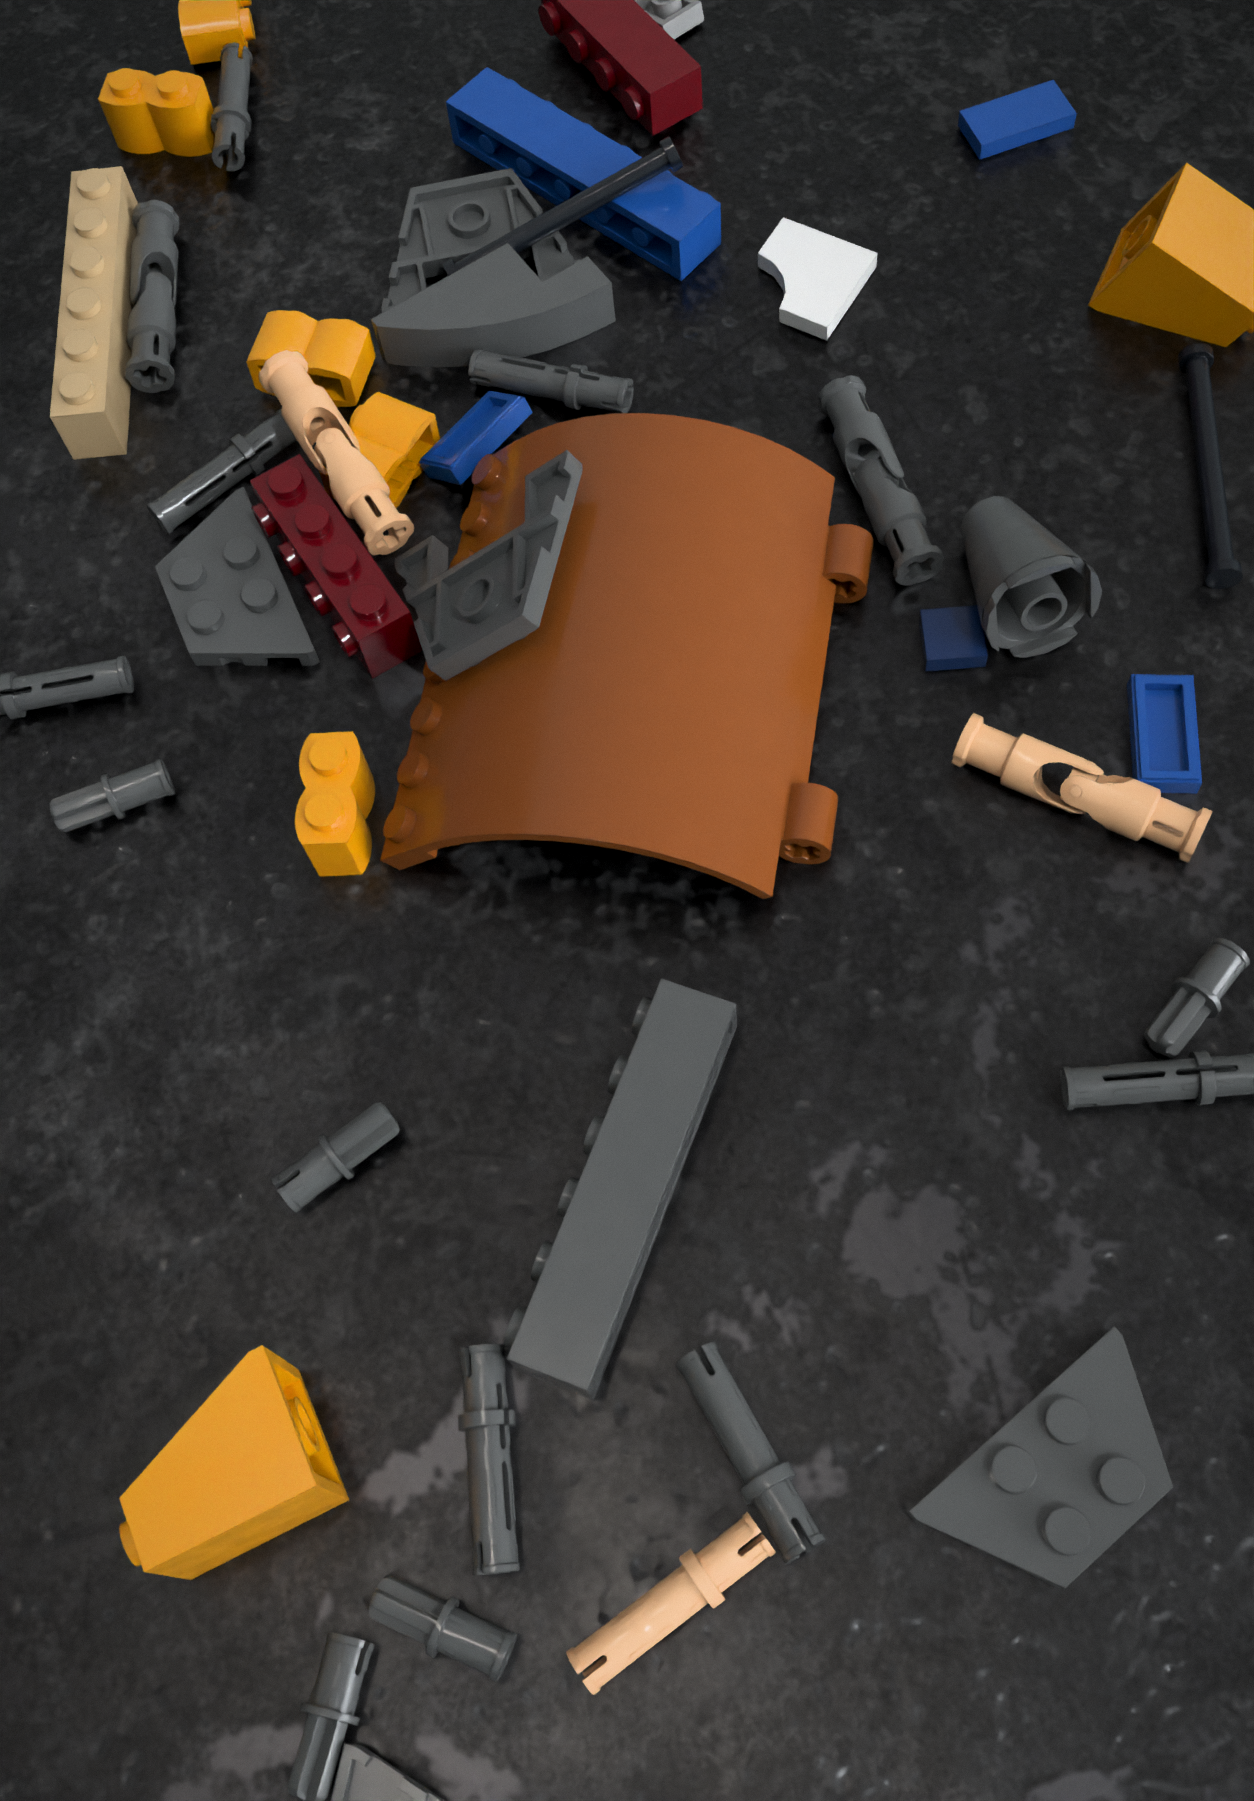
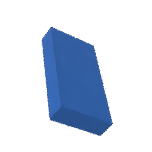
M1053 79L959 111L958 127L980 160L1074 128L1077 113Z
M488 391L418 463L428 478L461 485L473 473L478 462L485 455L492 454L533 412L523 396Z
M1131 674L1127 683L1133 778L1160 789L1161 793L1197 794L1202 785L1194 676Z

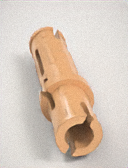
M746 1512L738 1522L697 1554L690 1548L679 1557L682 1563L679 1568L657 1583L575 1648L572 1647L566 1651L577 1674L583 1671L585 1678L582 1679V1682L595 1695L604 1684L709 1603L714 1609L726 1599L722 1592L768 1556L772 1557L776 1553L763 1533H761V1530L749 1513ZM602 1655H604L602 1658H600L598 1661H596L593 1665H591L590 1667H588V1666H589L590 1664H592L595 1660H597L599 1657H601Z

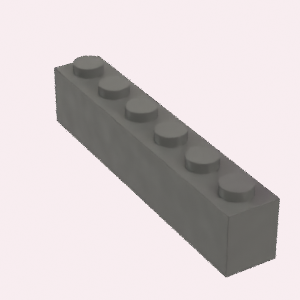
M662 978L653 999L644 996L641 1000L632 1025V1034L638 1035L631 1054L629 1057L620 1055L610 1075L607 1091L614 1095L605 1118L596 1115L588 1128L583 1144V1153L589 1155L582 1175L580 1179L570 1177L560 1197L557 1216L564 1219L554 1243L545 1240L535 1258L531 1271V1280L537 1282L528 1308L518 1306L508 1324L503 1345L510 1348L507 1360L516 1371L594 1401L736 1031V1003Z

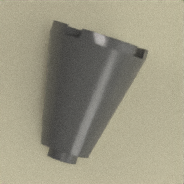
M993 496L981 500L965 514L961 523V533L982 630L991 647L999 651V647L1008 649L1013 657L1027 658L1048 653L1068 643L1078 634L1074 625L1086 612L1092 619L1099 607L1102 588L1098 575L1091 565L1007 497Z

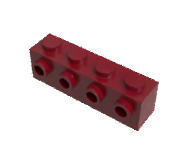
M541 0L542 5L539 6L538 13L545 31L550 36L555 35L567 47L572 59L578 64L582 63L594 75L600 88L605 92L610 91L622 104L629 118L634 121L638 120L652 136L703 109L701 65L634 0Z
M300 454L250 480L259 502L251 507L257 522L268 538L276 535L281 542L277 549L291 574L296 577L302 573L308 582L303 587L318 614L322 617L329 613L335 622L331 626V630L348 658L356 654L373 679L423 651L410 611Z

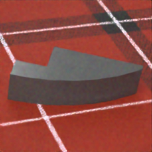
M508 243L371 319L381 357L387 364L436 368L469 366L472 353L478 348L496 352L497 354L521 358L538 354L581 339L616 321L612 282L588 256L542 282Z

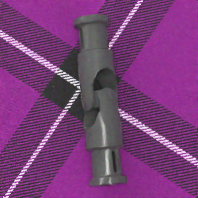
M159 200L138 203L133 209L132 223L137 229V237H135L131 244L129 293L130 301L134 303V308L130 312L127 322V343L132 349V356L126 363L125 377L132 387L146 393L169 390L175 380V370L170 365V354L174 351L176 345L174 307L177 300L179 251L174 243V236L179 230L180 218L171 205ZM148 369V376L145 377L143 371Z
M853 375L834 379L819 392L817 405L820 412L830 418L834 427V444L855 489L862 497V502L878 542L888 548L893 559L894 568L892 573L895 581L905 586L927 581L942 569L944 555L938 546L932 545L926 533L925 526L927 520L916 495L905 484L903 479L904 471L880 417L876 413L871 412L867 405L864 382L859 377Z

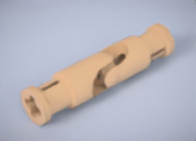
M288 350L274 354L264 363L262 370L259 372V382L268 393H274L281 403V414L284 421L315 468L324 475L328 473L333 497L348 518L355 519L365 534L364 545L372 555H387L405 545L408 538L413 534L414 524L406 514L399 513L390 500L389 486L375 465L360 452L359 442L326 390L322 386L315 385L308 375V363L303 355L298 351L291 352ZM387 530L389 532L388 536H385L383 532Z
M975 713L971 715L961 733L951 764L962 767L967 763L1000 777L1001 785L1069 813L1085 814L1087 812L1092 819L1103 825L1106 829L1134 841H1138L1143 837L1179 852V860L1189 863L1213 812L1204 807L1197 812L1161 797L1160 789L1134 778L1117 775L1106 776L1103 774L1104 771L1092 761L1024 733L1018 738L984 724L983 717ZM1061 762L1073 766L1070 775L1061 785V796L1051 792L1044 784L1042 779L1044 764Z

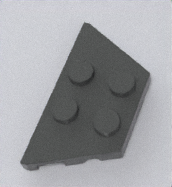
M244 487L239 488L155 566L187 650L196 666H223L230 662H238L244 666H267L268 658H298L302 666L316 665L320 663V660L267 538L251 510L252 504Z
M1114 1326L914 1506L907 1513L914 1523L927 1529L930 1527L971 1546V1549L997 1561L1002 1560L1024 1570L1026 1574L1062 1590L1068 1587L1173 1488V1484L1123 1335Z

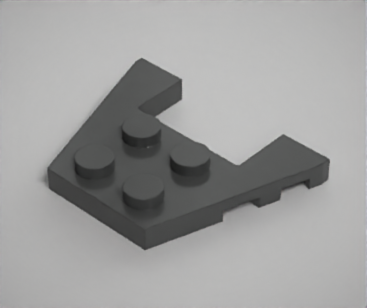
M512 168L410 188L398 236L400 248L397 261L392 262L389 273L390 289L388 298H383L382 313L426 289V278L447 274L442 263L451 258L454 262H457L543 214L542 208ZM559 231L518 253L522 259L533 258L537 276L542 282L580 261V259L575 260L570 254L567 242Z
M568 450L525 476V522L450 569H448L449 548L433 535L395 558L396 571L405 578L407 583L403 588L406 601L415 608L418 616L414 626L428 668L445 681L470 667L478 665L485 658L515 641L525 638L529 633L539 628L583 471V464Z

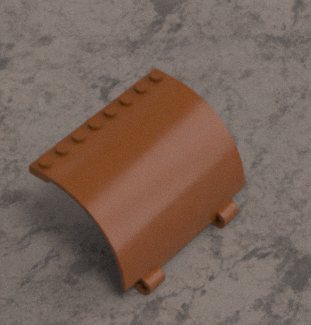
M651 413L604 414L559 422L536 430L514 441L493 455H485L478 462L472 474L474 487L469 506L460 521L462 535L457 554L452 559L449 569L525 522L526 475L566 450L583 464V471L539 628L529 633L525 638L515 641L485 658L478 665L464 670L447 681L428 668L427 662H425L423 675L426 679L420 703L416 706L411 716L410 726L413 731L407 755L398 768L397 780L399 787L394 807L384 824L383 834L386 839L380 861L398 870H402L436 858L438 849L448 846L494 840L558 841L617 849L672 862L724 880L762 899L773 897L779 856L799 864H819L827 861L831 857L838 795L826 786L808 783L832 612L834 603H853L861 600L866 595L874 542L872 535L860 526L853 524L828 525L835 477L802 455L762 436L707 420Z

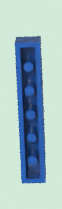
M488 67L446 101L454 144L497 170L512 168L526 188L556 206L642 158L629 147L620 145L596 131L588 123L579 121L557 108L552 102L541 99L521 87L514 80L507 79ZM668 170L579 219L680 281L721 245V203L708 193L699 191L675 177Z

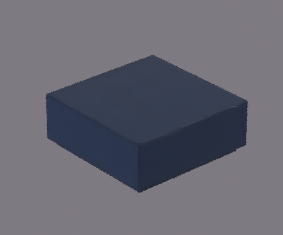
M977 605L920 610L919 629L925 671L986 666L988 656L986 641Z

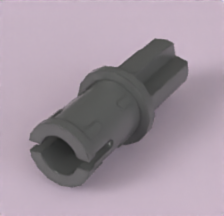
M159 758L155 762L111 777L108 773L101 774V782L52 799L50 801V813L57 828L61 832H69L116 815L119 820L126 817L125 811L168 795L169 797L175 795V788L164 762Z
M1215 938L1187 977L1177 978L1171 986L1173 995L1144 1032V1038L1153 1051L1169 1058L1178 1056L1205 1019L1215 1018L1222 1009L1221 998L1239 974L1250 964L1248 955L1241 947L1227 939Z
M381 1102L375 1103L332 1136L328 1137L324 1133L318 1137L319 1144L294 1164L272 1177V1183L276 1188H279L277 1191L283 1200L297 1213L303 1206L343 1176L348 1180L355 1175L352 1168L398 1135L400 1131L399 1124L385 1105Z
M393 1576L383 1577L370 1600L368 1615L371 1619L426 1645V1655L435 1658L438 1652L489 1676V1679L495 1682L501 1677L517 1639L516 1633L505 1631L458 1608L459 1599L451 1596L445 1602Z
M328 1632L321 1665L308 1704L302 1702L299 1711L308 1713V1717L287 1785L288 1793L292 1796L308 1801H325L328 1797L348 1724L358 1726L360 1718L354 1716L363 1678L375 1646L371 1642Z

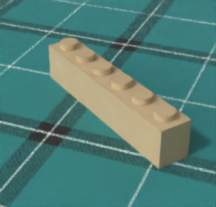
M122 166L100 169L91 168L71 172L50 419L74 460L127 454L131 383L125 377L126 363L132 356V349L127 343L128 316L134 308V303L130 301L129 293L130 256L132 241L137 237V229L132 223L133 209L138 203Z

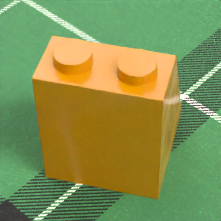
M1186 163L1121 229L1088 306L1101 313L1222 347L1230 345L1245 331L1250 334L1253 333L1254 209Z
M263 1345L249 1351L121 1495L119 1500L126 1521L120 1523L119 1533L124 1550L136 1567L142 1565L143 1571L146 1573L192 1580L349 1501L299 1369Z

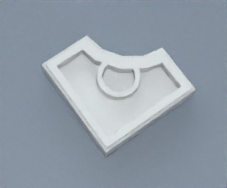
M783 217L758 252V267L774 276L783 289L784 298L779 308V322L827 341L877 267L878 253Z

